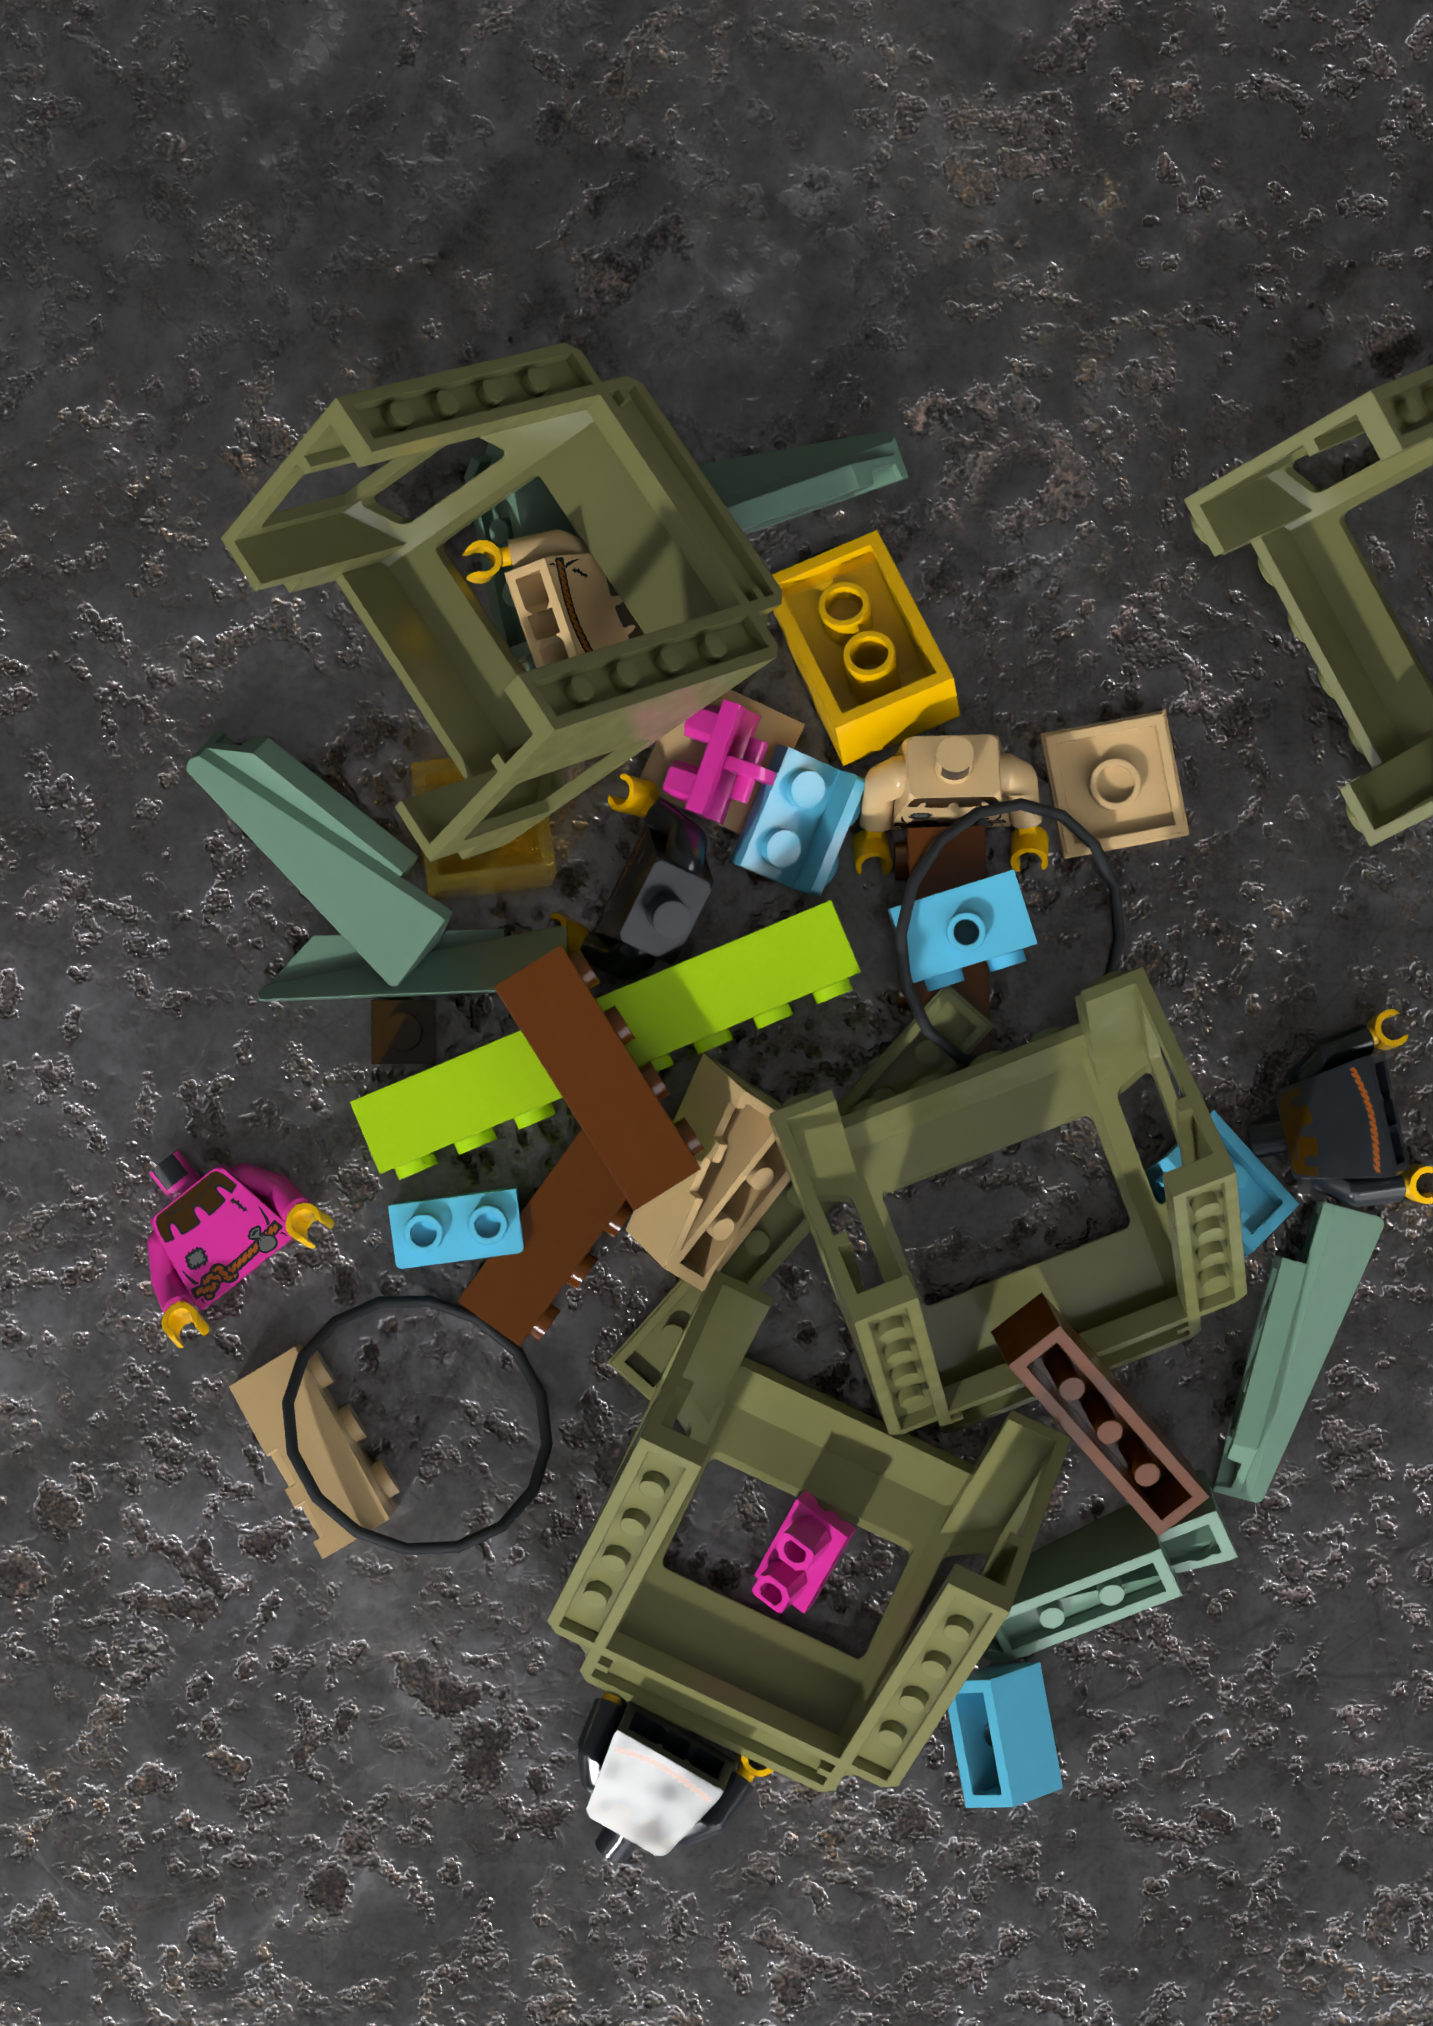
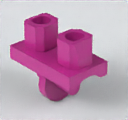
M723 699L721 706L709 704L687 719L684 725V735L690 739L707 744L700 767L675 759L669 767L663 791L685 803L686 810L723 825L732 799L748 804L755 781L774 786L777 773L761 767L768 743L754 738L761 716L744 709V706Z
M805 1490L795 1500L756 1570L754 1576L758 1579L752 1588V1592L778 1613H783L791 1604L802 1613H805L814 1605L857 1528L847 1521L840 1520L836 1513L824 1511L819 1506L815 1496Z

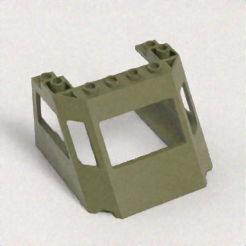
M566 342L336 397L221 537V540L254 591L284 584L288 592L293 593L336 581L465 778L464 780L403 799L395 806V809L430 862L457 852L461 859L464 860L507 845L777 657L778 644L767 629L768 613L782 604L783 591L644 384L628 375L610 380L599 377L582 351ZM479 437L499 447L504 452L501 459L414 520L408 519L378 504L375 500L377 494L446 445ZM391 460L342 495L272 513L305 474L353 462L360 468ZM538 476L543 480L644 632V635L525 672L446 552L445 543L449 538ZM612 752L564 785L566 767Z
M1433 364L1368 391L1184 499L1191 512V523L1195 533L1202 542L1209 546L1214 557L1228 554L1249 543L1252 544L1258 555V566L1261 574L1270 585L1276 588L1288 611V622L1291 630L1301 642L1306 644L1318 667V677L1323 689L1331 698L1336 700L1349 724L1348 732L1353 745L1361 754L1366 756L1370 763L1371 770L1339 789L1346 801V812L1349 820L1358 831L1363 833L1370 847L1433 815V683L1345 521V514L1350 509L1433 465ZM1363 433L1367 434L1380 458L1376 463L1329 488L1316 487L1293 468L1294 462L1306 455H1309V457Z
M1143 967L1128 973L1125 971L1107 973L1095 980L1087 989L1081 991L1080 995L1075 996L1079 1024L1066 1029L1062 1027L1048 1028L1033 1036L1028 1044L1005 1053L1002 1051L984 1053L975 1058L969 1064V1067L947 1076L934 1074L923 1077L913 1083L908 1091L886 1100L872 1098L862 1101L851 1108L847 1115L841 1117L832 1089L818 1095L811 1092L799 1094L786 1101L780 1110L769 1113L770 1117L768 1118L777 1146L889 1435L905 1434L935 1421L938 1422L942 1433L957 1432L1038 1400L1008 1367L991 1331L1041 1292L1110 1371L1190 1340L1202 1330L1201 1316L1234 1304L1247 1294L1237 1172ZM1160 1046L1182 1092L1183 1098L1178 1099L1161 1055ZM1146 1073L1151 1074L1154 1078L1181 1153L1182 1166L1163 1173L1166 1202L1162 1204L1155 1200L1119 1103L1121 1094ZM1081 1117H1089L1094 1123L1129 1217L1130 1223L1128 1227L935 1304H925L920 1297L884 1203L885 1196L888 1193ZM820 1202H848L855 1207L884 1284L865 1291L846 1230L835 1235L832 1234Z
M715 1270L677 1342L547 1621L556 1634L580 1645L586 1654L580 1672L587 1683L625 1701H632L661 1718L818 1792L835 1791L842 1778L850 1775L859 1776L882 1788L898 1787L1010 1613L1071 1438L1047 1427L1039 1421L1032 1420L1011 1410L1000 1430L995 1429L973 1465L952 1455L943 1448L935 1447L908 1433L889 1435L883 1420L876 1419L836 1400L826 1393L819 1392L791 1379L769 1366L762 1365L745 1357L771 1307L774 1297L751 1287L743 1281L736 1280ZM676 1418L684 1429L685 1435L671 1429ZM717 1459L797 1498L807 1490L815 1496L823 1510L832 1511L838 1517L895 1543L908 1551L907 1563L863 1657L855 1658L665 1568L663 1564L664 1556L709 1461ZM1021 1527L1020 1533H1019V1535H1017L1016 1533H1017V1531L1019 1530V1528ZM985 1554L986 1561L980 1574L955 1563L900 1652L941 1561L946 1557L955 1555Z

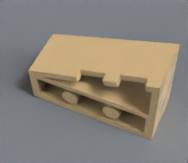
M705 1053L702 1055L673 1121L675 1123L685 1117L705 1148L703 1152L695 1156L701 1166V1170L633 1211L626 1227V1231L664 1269L702 1292L705 1290L714 1271H720L791 1180L768 1118L770 1117L769 1113L780 1110L782 1104Z
M300 1342L238 1379L229 1388L266 1456L272 1457L289 1487L285 1491L296 1509L300 1506L302 1507L318 1534L319 1539L313 1543L321 1558L324 1559L357 1538L349 1534L311 1501L287 1456L282 1400L297 1355L304 1348ZM316 1351L308 1360L294 1402L298 1449L321 1493L359 1526L373 1530L391 1518L398 1507L393 1496L401 1492L392 1472L382 1459L372 1463L360 1443L361 1440L368 1437L367 1432L356 1412L349 1404L339 1408L327 1386L335 1382V1379L321 1354Z

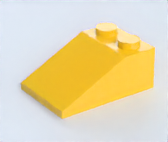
M877 530L772 574L783 591L782 604L773 610L817 714L843 766L960 716L954 677Z

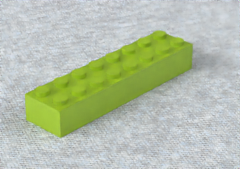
M829 900L598 997L596 1000L603 1011L615 1005L636 1038L625 1046L638 1067L650 1061L658 1072L674 1065L670 1052L693 1043L697 1054H701L734 1040L729 1027L752 1018L756 1029H760L793 1015L789 1002L811 993L817 1005L853 990L848 977L860 973L861 970L833 903ZM520 1030L353 1100L350 1104L379 1173L382 1174L395 1169L398 1179L401 1180L438 1164L434 1154L436 1150L454 1143L460 1155L498 1139L493 1127L514 1118L518 1130L555 1115L556 1111L552 1102L563 1097Z

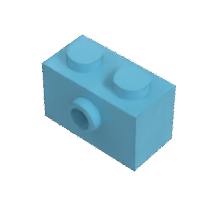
M1014 869L915 900L907 932L911 982L916 983L924 980L927 990L930 992L964 981L965 978L961 968L986 960L989 971L993 972L1027 961L1023 948L1038 943ZM901 905L887 910L894 934Z
M1040 1662L991 1664L972 1671L948 1708L965 1807H1016L1063 1789Z

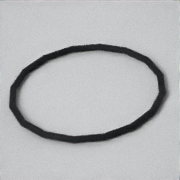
M1023 798L975 807L935 836L907 880L895 930L900 989L922 1034L960 1065L969 1067V1064L978 1056L963 1053L931 1025L912 986L907 932L918 886L946 843L980 818L1021 810L1057 820L1091 850L1110 895L1113 942L1105 974L1118 971L1125 943L1121 886L1100 842L1065 810Z
M431 1295L379 1296L331 1317L298 1353L282 1400L287 1456L311 1501L353 1537L403 1555L460 1553L505 1532L539 1493L553 1446L547 1393L522 1348L467 1308ZM429 1307L476 1324L513 1356L536 1399L541 1445L528 1488L498 1522L458 1541L406 1543L359 1526L321 1493L298 1449L294 1402L308 1360L338 1327L381 1308Z

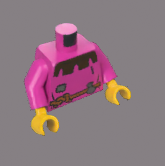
M179 1150L172 1153L148 1173L171 1201L167 1207L150 1220L153 1231L147 1240L151 1285L164 1314L161 1322L163 1331L178 1348H184V1344L180 1340V1331L188 1323L193 1322L203 1336L207 1335L209 1324L194 1308V1303L200 1311L209 1307L293 1238L306 1247L314 1249L316 1245L308 1239V1228L314 1221L318 1220L331 1229L334 1226L332 1217L312 1205L284 1175L244 1162L233 1167L226 1163L219 1164L201 1178Z

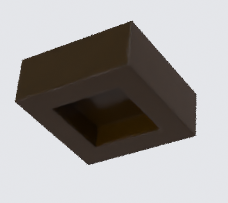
M371 1000V1064L437 1063L436 1000Z

